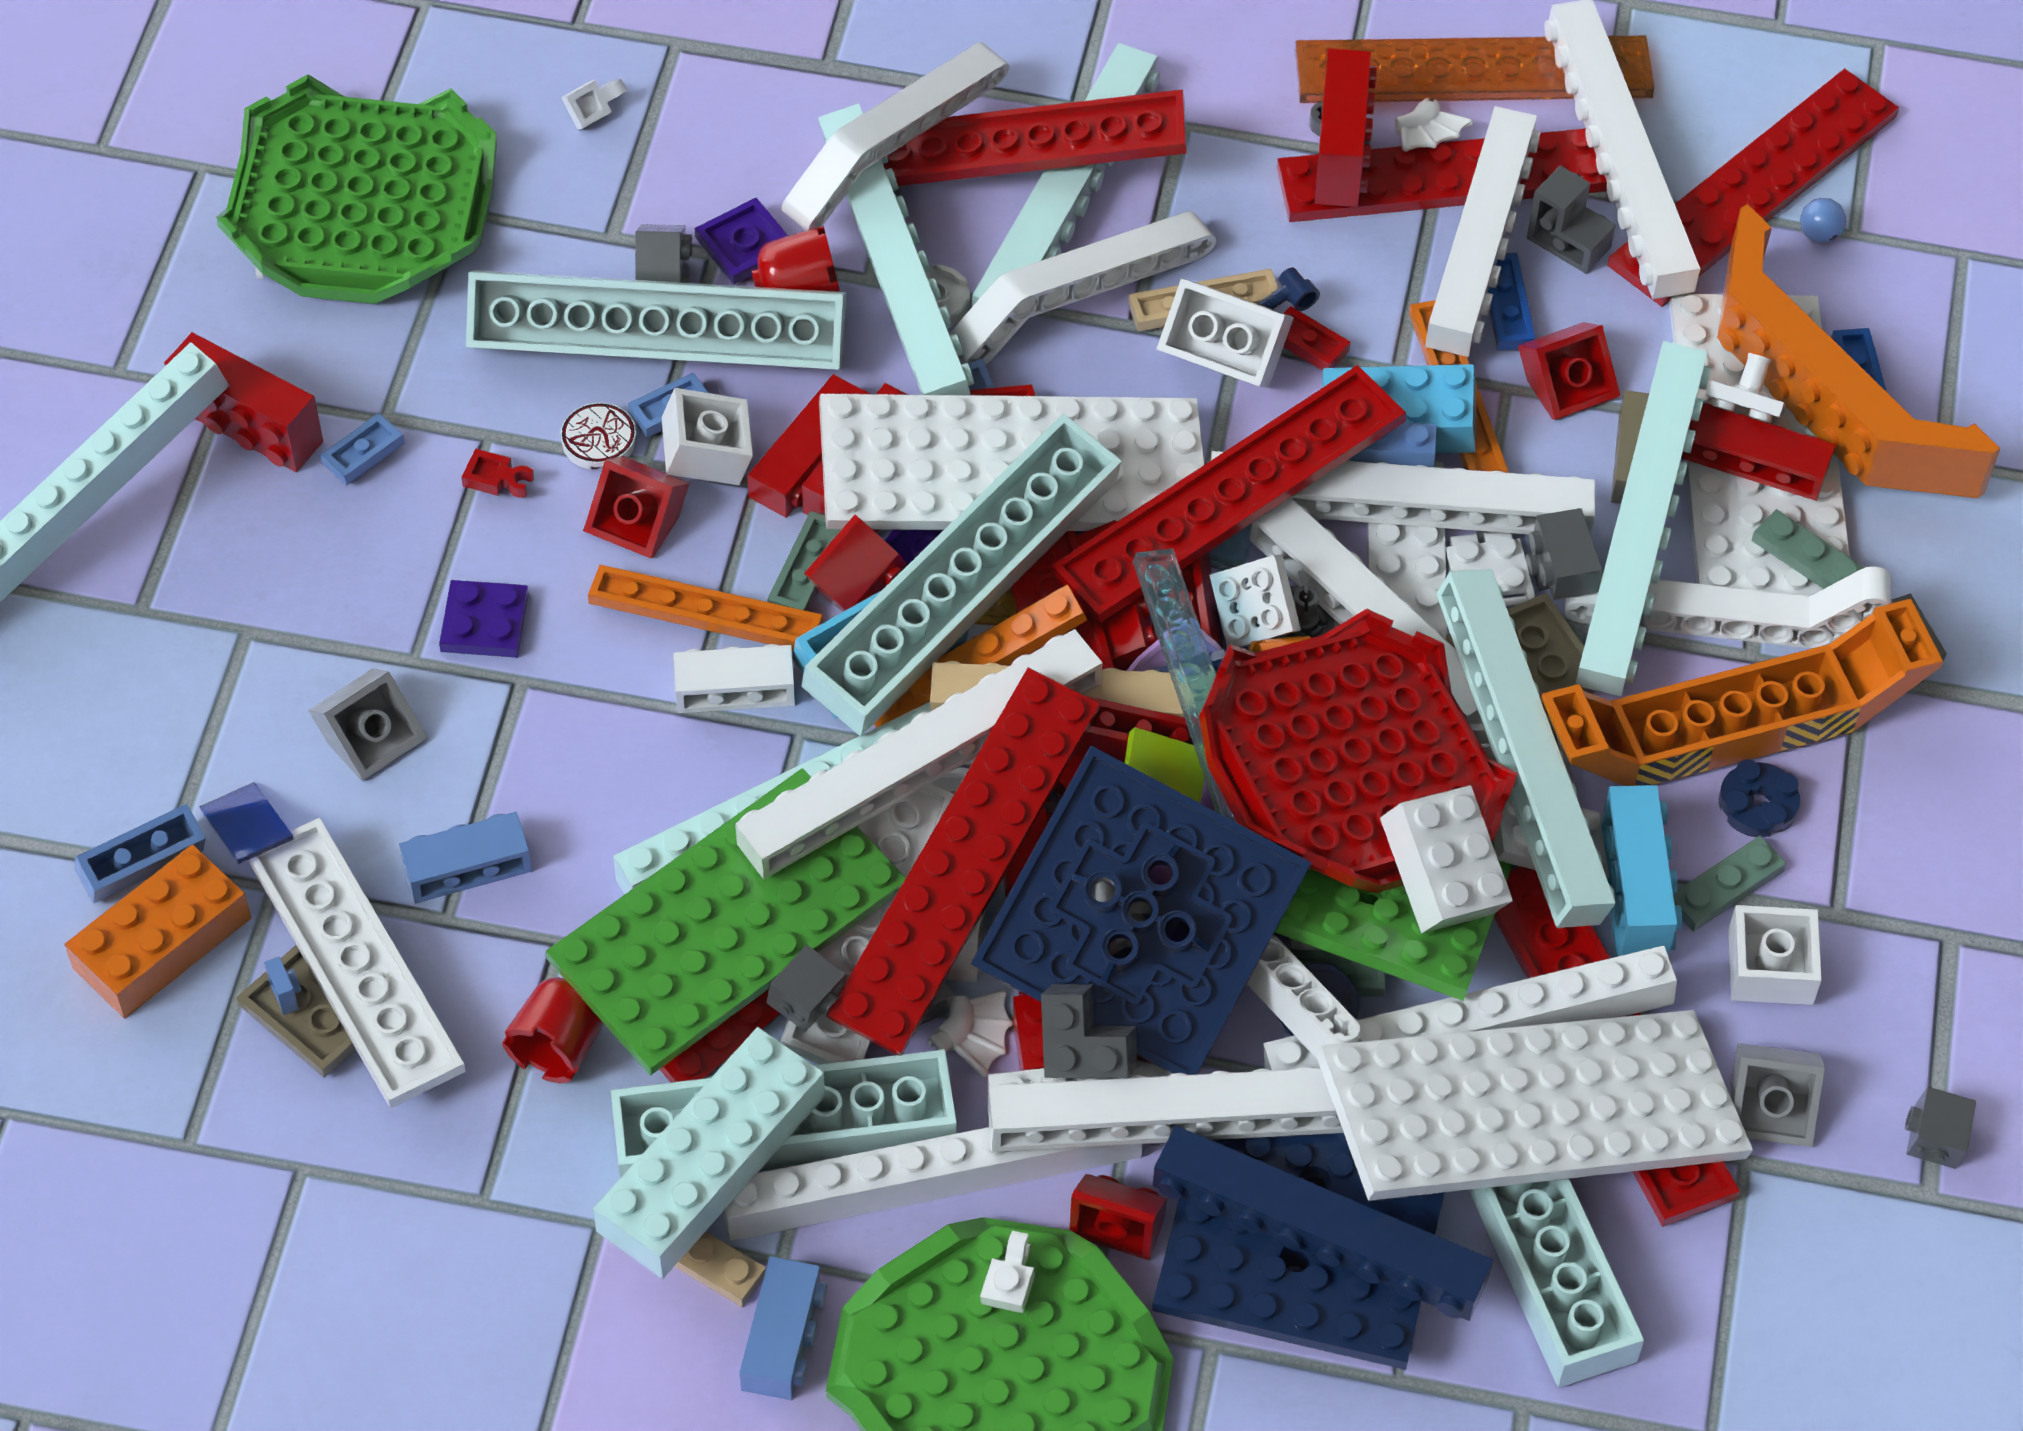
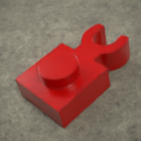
M475 448L461 477L462 486L496 496L499 495L502 488H506L513 496L525 498L527 496L526 485L517 482L521 480L533 482L534 472L532 468L523 465L512 468L511 458Z

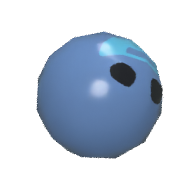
M1813 199L1803 208L1800 216V225L1805 236L1813 242L1829 243L1843 234L1846 226V214L1842 206L1833 199Z

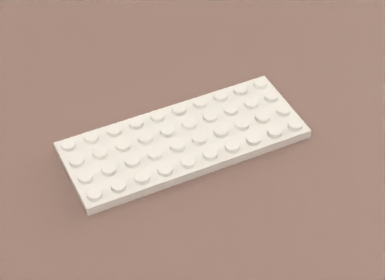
M1680 294L1670 296L1669 308L1673 343L1708 351L1704 366L1712 368L1706 390L1699 388L1697 398L1704 399L1703 403L1712 405L1713 399L1706 395L1710 380L1734 387L1739 385L1745 368L1744 364L1731 352L1726 351L1717 339L1723 294ZM1788 295L1822 329L1818 296ZM1763 384L1761 392L1764 393V396L1775 399L1770 394L1769 389ZM1737 406L1735 411L1737 414L1747 416L1750 412L1749 409ZM1785 407L1782 419L1773 417L1772 425L1783 426L1788 430L1816 437L1805 425H1801L1795 419L1794 414L1787 407ZM1834 454L1832 455L1817 501L1684 460L1685 463H1688L1686 481L1697 584L1811 596L1823 590V588L1751 541L1754 531L1776 509L1850 557L1838 458Z
M820 394L819 409L826 529H842L855 514L871 529L944 530L1063 413L1122 460L1116 483L1068 531H1089L1115 519L1118 522L1204 465L1197 398Z
M1694 1010L1322 1045L1316 1053L1368 1201L1747 1159L1753 1151Z

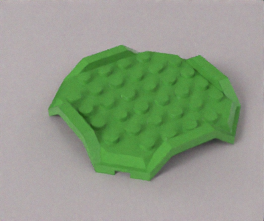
M307 74L286 86V93L270 100L266 96L244 108L240 158L227 208L216 216L217 225L262 274L302 297L376 304L417 285L473 253L482 244L493 192L497 134L481 117L476 119L468 111L467 103L452 88L419 104L345 97Z
M981 1217L947 1224L875 1271L842 1307L826 1387V1398L850 1415L861 1431H1163L1174 1358L1150 1311L1097 1246L1070 1230ZM1012 1231L1029 1234L1027 1244H1031V1249L1025 1266L1033 1267L1035 1272L1023 1313L983 1305L980 1299L992 1259L1005 1261L1008 1240Z

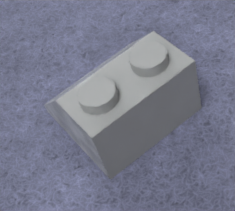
M371 669L308 710L328 745L362 781L428 738L390 672L385 670Z
M1737 1043L1730 1097L1748 1139L1813 1147L1825 1072L1821 1054Z

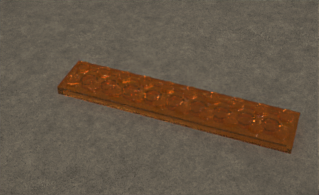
M1647 35L1608 36L1632 98H1653L1655 88ZM1546 37L1296 40L1295 42L1299 103H1318L1323 101L1328 48L1371 51L1370 66L1377 67L1375 89L1368 88V92L1375 93L1374 102L1423 101L1425 98H1429V101H1434V99L1437 101L1574 99L1573 94H1568L1566 90L1563 68H1558L1556 64L1553 42H1548Z

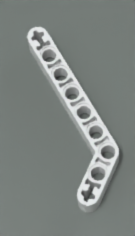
M978 42L847 123L830 137L786 197L781 210L805 231L823 226L865 169L996 87L1006 76L1009 70V63L983 42Z
M1188 211L1009 271L997 278L949 333V336L957 334L963 351V356L958 357L960 364L971 363L983 358L987 366L1028 318L1199 260L1214 248L1216 237L1194 212Z
M1866 567L1811 596L1659 579L1658 584L1652 582L1649 584L1648 593L1655 594L1650 616L1642 615L1639 626L1646 627V630L1812 649L1832 643L1870 616L1875 607L1891 604L1892 577L1891 573L1884 568ZM1598 592L1565 598V615L1567 618L1575 622L1590 624Z
M1104 882L1096 884L1095 899L1100 902L1111 900L1115 895V887ZM1143 901L1134 903L1129 909V912L1152 914L1153 911L1152 907ZM1273 934L1247 985L1315 1057L1322 1045L1359 1042L1360 1025L1357 1020Z

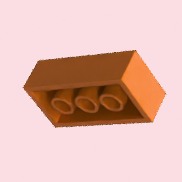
M192 844L64 943L72 968L125 1019L251 919V914L245 893Z

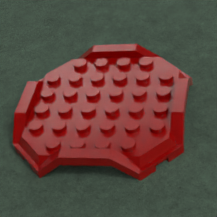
M1366 608L1324 635L1256 653L1229 644L1199 714L1207 767L1238 824L1311 862V869L1351 887L1373 893L1404 885L1380 817L1402 802L1471 785L1491 842L1494 841L1503 817L1502 812L1518 773L1488 758L1451 692L1443 642L1416 631L1414 636H1411L1391 627L1394 620Z

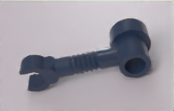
M1291 267L1280 274L1278 282L1281 287L1257 304L1274 310L1277 306L1288 301L1297 311H1304L1317 302L1320 291L1311 280L1304 279L1295 267Z

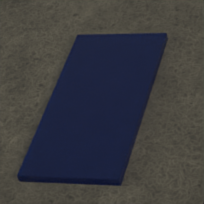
M255 782L199 806L201 812L237 864L294 839L293 834Z

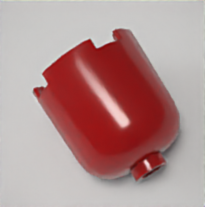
M824 226L765 243L757 256L758 269L751 270L755 287L840 292Z
M549 978L542 981L534 989L505 1030L506 1037L502 1042V1046L508 1056L521 1068L526 1069L530 1064L536 1069L545 1072L542 1076L543 1080L560 1084L570 1082L579 1070L601 1031L603 1022L564 978Z

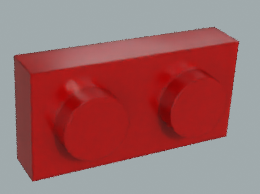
M1290 306L1283 313L1294 317L1283 347L1322 371L1323 368H1334L1350 351L1351 342L1304 313L1297 311L1294 307Z

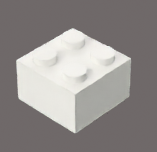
M674 388L661 417L666 474L739 486L753 457L747 399Z
M1736 905L1728 929L1731 1000L1813 1005L1822 981L1818 910Z

